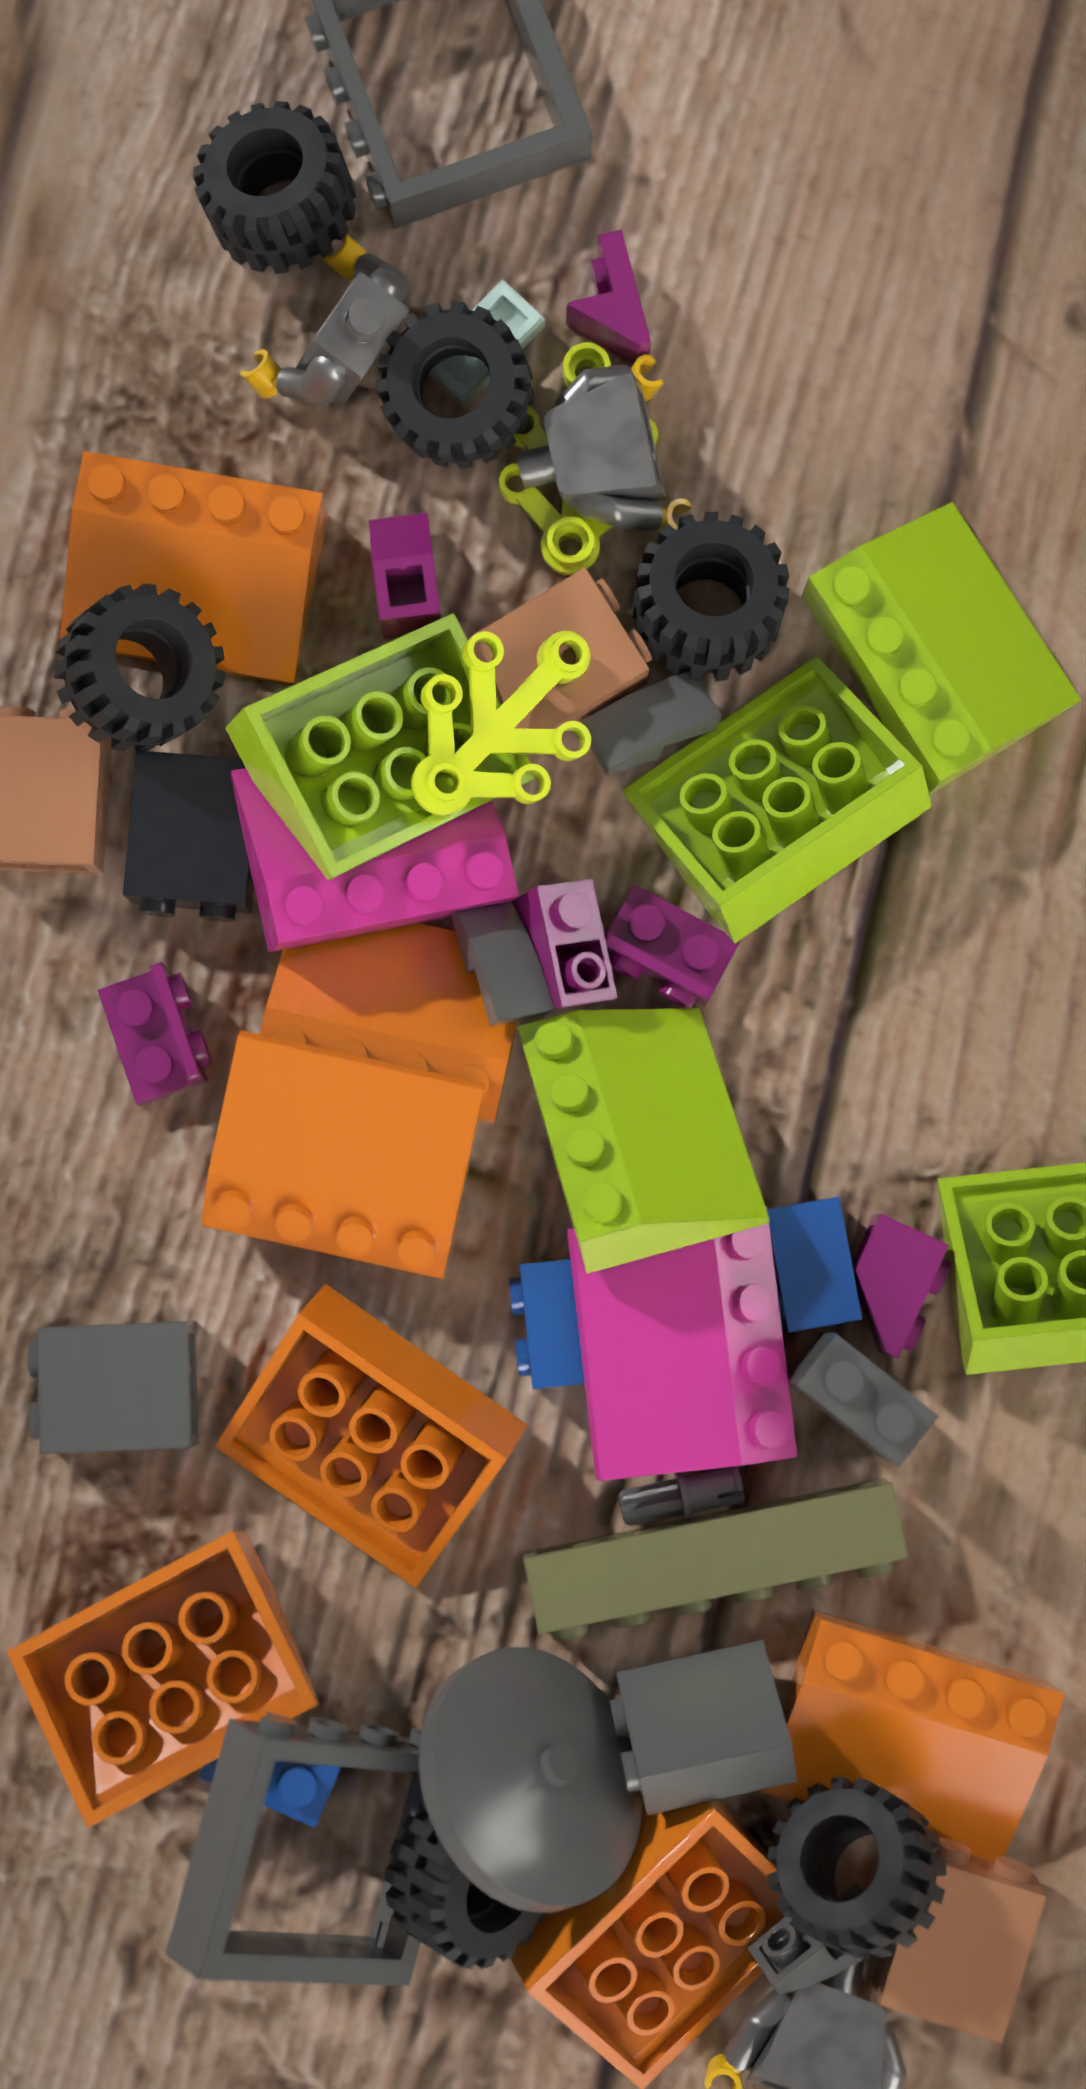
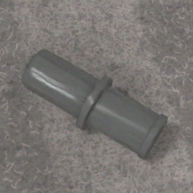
M737 1466L687 1476H683L682 1472L674 1473V1479L623 1489L619 1493V1506L625 1524L632 1526L682 1515L684 1521L691 1520L692 1513L734 1504H744L745 1499L743 1492H740V1490H743L739 1470Z

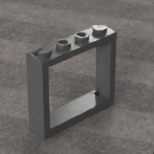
M311 0L313 14L305 16L304 19L311 36L312 45L316 53L323 50L327 52L332 67L325 69L324 72L332 98L336 106L346 102L352 120L344 124L351 148L356 159L366 155L373 173L365 176L369 195L372 202L374 201L377 210L386 207L394 229L591 159L592 130L541 0H505L554 127L401 182L340 23L341 21L400 0Z
M269 1712L266 1713L265 1717L261 1716L260 1721L229 1718L165 1955L198 1980L409 1986L421 1942L407 1934L406 1930L398 1926L392 1915L395 1910L387 1906L385 1893L392 1885L386 1881L383 1885L370 1936L230 1930L275 1760L413 1773L396 1840H400L405 1831L402 1827L403 1823L409 1815L415 1817L420 1812L419 1804L424 1800L419 1774V1745L422 1730L411 1729L410 1737H401L398 1732L390 1728L363 1723L360 1732L348 1731V1727L341 1723L323 1718H311L309 1727L298 1726L294 1720ZM391 1855L389 1865L393 1863L394 1855Z

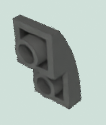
M691 670L640 689L582 721V724L587 727L591 735L590 748L607 776L659 759L664 746L716 729L722 716L701 681L689 679Z
M512 902L467 909L452 914L466 972H476L490 1026L544 1016L554 1010L536 951Z
M856 1882L839 1899L841 1902L850 1901L860 1896L864 1891ZM787 1916L748 1947V1950L779 1995L819 1983L863 1960L847 1953L842 1954L800 1933L791 1925L793 1919Z

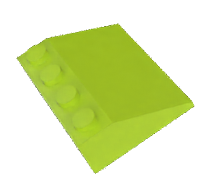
M953 502L860 545L814 573L807 580L801 598L883 725L922 765L929 795L1081 701L1074 687Z
M454 613L243 708L225 727L253 783L328 881L496 799L471 797L467 805L460 811L451 815L440 816L423 809L416 801L412 792L411 780L416 766L429 756L428 712L422 704L421 691L424 685L434 676L440 674L450 675L460 683L462 688V700L452 711L455 752L471 737L469 668L466 666L462 656L463 647L468 640ZM442 685L433 686L432 695L434 700L441 705H449L451 702L449 690ZM496 696V710H497V709L501 706V704H500V702H499V700H498V698H497V696ZM489 754L474 771L513 774L516 770L524 765L531 764L525 754ZM443 772L436 774L435 785L438 790L446 794L452 793L454 782L451 776ZM523 774L521 786L536 778L531 774Z
M818 656L718 723L714 731L702 734L622 790L624 797L697 899L734 944L932 807L922 765Z
M699 1008L575 1010L517 1026L527 1068L587 1274L770 1223L769 1215Z
M1086 1162L938 1178L937 1191L944 1243L949 1245L946 1251V1260L951 1262L948 1277L953 1316L965 1374L1086 1362Z

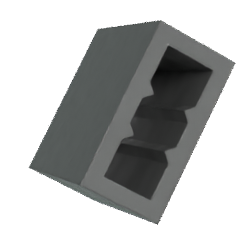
M195 1321L37 1328V1340H31L28 1346V1369L31 1377H38L39 1402L31 1403L29 1430L32 1440H39L40 1454L191 1448L199 1444Z
M819 1331L787 1371L789 1385L873 1453L897 1467H900L939 1417L838 1334Z
M763 1640L616 1672L622 1698L610 1700L617 1738L630 1736L633 1749L632 1751L621 1753L624 1773L629 1792L642 1790L647 1815L797 1782L792 1744Z

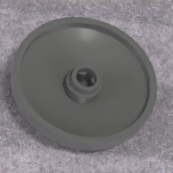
M528 1647L501 1648L490 1651L463 1665L448 1677L438 1689L427 1710L420 1735L419 1774L422 1793L431 1823L446 1852L466 1877L482 1891L508 1906L523 1911L551 1913L566 1910L600 1895L619 1878L632 1857L640 1833L643 1806L642 1790L628 1791L621 1753L633 1750L630 1737L617 1738L609 1700L592 1680L572 1664L556 1655Z

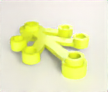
M590 342L579 343L573 346L565 355L563 362V379L566 386L568 387L577 378L575 374L582 367L600 368L611 366L607 352L601 346ZM528 407L527 414L530 418L529 421L533 424V429L527 434L515 432L516 443L514 445L525 447L527 450L549 445L546 432L540 427L538 414L535 410ZM649 419L656 448L658 429L656 424ZM518 463L506 466L499 476L500 494L507 502L519 504L542 530L541 553L546 564L555 572L570 576L584 567L589 570L599 556V538L613 526L581 516L576 508H570L564 500L560 514L536 487L525 488L521 492L509 490L506 486L507 480L512 476L521 475ZM569 538L577 540L582 546L579 553L571 556L564 554L559 548L560 543Z
M483 631L471 637L465 643L462 651L463 660L469 668L471 737L456 752L452 711L462 700L463 692L461 685L454 677L447 674L436 675L424 685L421 691V701L428 712L429 756L416 766L411 780L413 795L423 809L435 815L447 816L463 809L471 797L515 798L520 803L532 804L548 794L551 786L550 776L542 766L537 764L524 765L513 774L474 771L489 754L555 755L563 761H574L587 753L591 746V735L587 727L578 721L565 722L556 729L515 728L556 684H568L587 670L591 658L590 649L580 635L572 631H559L545 640L537 652L538 667L497 710L495 667L503 658V644L491 632ZM475 643H485L492 651V660L490 662H482L475 656ZM560 645L570 646L576 654L575 664H566L561 660L559 656ZM442 685L449 690L451 694L449 705H441L434 700L432 695L433 686ZM564 731H570L577 736L579 741L577 751H569L564 747L562 743ZM443 772L451 776L454 782L452 793L446 794L438 790L435 785L437 773ZM523 774H531L537 779L539 788L535 795L528 794L523 790L521 786Z

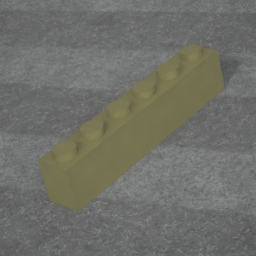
M885 1478L692 1517L691 1520L687 1521L682 1519L524 1552V1564L538 1634L552 1632L553 1640L555 1641L584 1636L590 1633L588 1624L613 1619L615 1628L640 1625L651 1620L649 1611L674 1607L675 1615L699 1613L712 1608L710 1599L735 1594L737 1603L762 1600L773 1595L771 1586L795 1581L797 1590L816 1589L833 1584L832 1574L856 1569L857 1575L860 1578L879 1576L895 1570L893 1561L909 1558L894 1486L892 1482Z

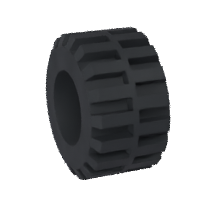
M276 101L273 108H265L263 102L251 105V112L241 115L238 110L227 118L230 123L225 127L217 125L209 133L212 141L211 144L201 145L197 154L200 165L194 167L193 179L197 185V188H195L197 197L224 251L228 250L231 258L240 265L248 261L252 270L264 273L268 266H272L275 274L288 273L289 266L298 264L300 269L311 266L312 262L310 259L318 254L325 258L333 251L331 242L334 239L340 241L344 239L349 231L345 221L354 220L356 212L353 201L356 198L355 186L335 133L331 132L328 122L321 115L314 118L311 109L303 105H299L294 110H291L289 102ZM294 180L290 185L277 193L258 196L264 189L274 183Z
M451 301V309L442 310L439 303L426 306L427 316L417 319L413 312L403 319L407 329L401 335L393 330L386 340L391 348L388 355L380 353L377 368L381 371L382 378L376 380V392L383 402V405L380 406L381 410L396 434L421 458L424 459L426 456L434 464L448 467V463H456L460 469L472 468V461L481 458L486 464L497 458L494 452L502 446L509 450L516 443L514 434L517 429L525 430L530 419L527 414L528 405H533L534 390L531 386L533 376L530 365L518 339H515L511 329L501 319L498 321L493 319L489 310L477 305L476 310L472 311L468 309L465 302ZM466 355L481 360L488 368L490 374L489 389L481 404L467 415L457 418H443L432 414L423 402V388L430 371L439 362L452 356Z
M705 512L703 521L699 522L695 521L692 514L681 517L678 530H675L669 524L658 532L657 543L650 541L643 552L642 563H639L632 605L633 618L637 619L635 630L643 641L649 640L647 648L652 659L656 661L664 656L667 659L665 669L675 675L678 674L681 668L691 670L690 680L702 682L704 673H713L715 682L728 680L732 668H735L739 675L751 670L754 658L762 661L769 653L772 641H776L789 598L790 588L786 587L789 579L787 564H779L782 552L775 542L768 545L763 543L765 531L756 524L750 531L742 527L744 518L731 514L729 522L719 521L718 512ZM695 580H715L730 587L738 595L743 606L737 611L723 616L703 615L689 608L679 597L677 590Z
M142 584L134 591L131 585L118 588L110 595L106 594L74 619L66 628L68 634L59 640L56 653L64 658L54 665V678L64 679L65 686L58 690L57 694L61 704L72 703L76 711L69 717L77 727L84 722L92 727L88 737L100 743L110 737L112 738V749L125 751L134 745L136 750L148 751L157 745L161 747L196 727L206 719L204 714L216 706L220 697L213 691L222 687L225 679V672L216 669V664L225 659L223 647H213L210 638L217 634L211 622L205 626L202 625L197 618L202 610L195 603L190 602L185 607L179 603L180 593L168 588L160 595H157V588L154 584ZM118 640L136 642L145 647L155 657L163 677V687L159 699L140 695L123 680L116 664L115 653Z
M846 1777L831 1778V1789L821 1783L807 1788L810 1799L804 1802L796 1797L787 1806L792 1816L787 1823L778 1819L773 1830L774 1833L781 1836L778 1847L769 1846L767 1861L777 1866V1871L768 1874L770 1889L782 1894L775 1902L783 1915L793 1919L791 1925L800 1933L842 1954L847 1953L855 1958L869 1959L870 1953L881 1958L895 1955L894 1942L906 1948L910 1947L918 1941L913 1930L918 1925L929 1929L936 1918L928 1912L932 1901L942 1904L945 1889L936 1885V1879L938 1876L947 1875L946 1861L933 1854L942 1848L938 1835L927 1828L929 1821L921 1812L911 1807L910 1804L868 1780L857 1778L854 1783ZM874 1835L879 1848V1866L876 1876L868 1889L860 1896L850 1901L841 1902L835 1886V1871L838 1860L843 1851L853 1841L863 1836Z
M423 1800L419 1804L420 1812L415 1817L409 1815L403 1823L402 1827L405 1831L400 1840L394 1839L389 1852L394 1855L392 1864L386 1866L384 1881L392 1885L385 1893L387 1906L395 1910L392 1915L398 1926L406 1930L407 1934L461 1967L472 1969L476 1965L484 1969L493 1967L496 1958L506 1961L515 1955V1948L519 1943L526 1945L534 1936L532 1929L538 1921L543 1922L547 1913L523 1911L508 1906L494 1899L470 1881L457 1867L439 1840Z

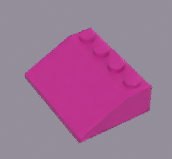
M238 769L230 772L268 952L451 917L457 911L510 902L519 896L506 836L493 800L328 881L253 783L247 769Z
M769 1223L588 1274L586 1273L574 1228L567 1229L595 1478L597 1481L741 1466L798 1457Z

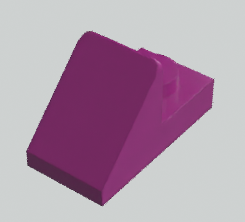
M621 229L598 235L597 258L589 260L596 296L569 302L566 305V325L576 333L634 365L640 356L644 354L650 355L651 340Z

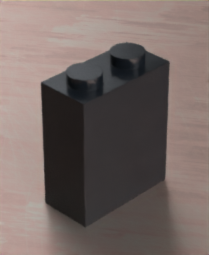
M136 750L123 896L132 904L139 905V913L150 916L174 917L176 908L200 909L199 918L222 922L236 921V912L252 914L254 883L230 777L231 771L246 768L241 758Z

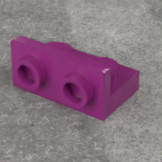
M636 884L633 885L612 926L605 934L612 969L634 980H637L639 975L643 973L662 984L658 991L661 995L688 1009H691L694 1002L706 1007L741 942L738 941L734 944L725 932Z
M162 962L151 965L150 972L97 990L135 1103L139 1106L208 1082L204 1067L213 1064L202 1031L191 1032L184 1012L185 1009L193 1007L185 979L181 972L172 975L170 968Z

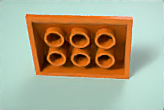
M83 451L71 511L60 640L68 634L66 628L71 622L106 594L110 595L116 589L131 585L134 591L142 584H154L157 588V595L170 588L181 594L179 603L184 607L190 602L195 603L202 610L197 618L203 626L209 622L212 623L217 634L210 638L213 647H223L225 657L223 661L216 664L217 670L223 671L228 675L290 686L296 685L328 520V511L323 493ZM118 640L116 655L157 662L155 657L142 645L129 640Z
M416 923L284 949L265 1008L260 1034L484 1083L485 1089L478 1122L496 1125L519 1021L490 1026L476 972H466L456 931Z
M240 1030L208 1170L200 1226L444 1279L455 1240L485 1084Z
M325 1284L298 1314L214 1447L416 1588L506 1462L528 1424Z
M232 1530L6 1651L87 1828L218 1759L229 1718L260 1721L261 1716L265 1717L266 1713L269 1712L293 1719L319 1705L274 1587L246 1531Z
M812 1609L783 1709L793 1749L797 1782L762 1789L761 1792L791 1802L796 1797L806 1802L810 1799L807 1788L821 1783L831 1789V1778L846 1777L854 1783L857 1778L868 1780L880 1788L883 1787L921 1812L929 1821L927 1828L935 1832L938 1837L957 1841L970 1848L972 1856L995 1862L996 1856L1006 1855L1047 1759L1065 1694L1049 1681Z
M718 1799L647 1815L645 1808L642 1811L640 1833L635 1850L619 1878L607 1890L591 1900L566 1910L547 1913L543 1922L538 1921L532 1929L534 1936L526 1945L519 1943L515 1948V1955L510 1957V1960L531 1996L640 2089H644L763 1972L748 1950V1947L785 1917L775 1903L782 1894L770 1889L768 1874L777 1871V1866L767 1861L768 1852Z

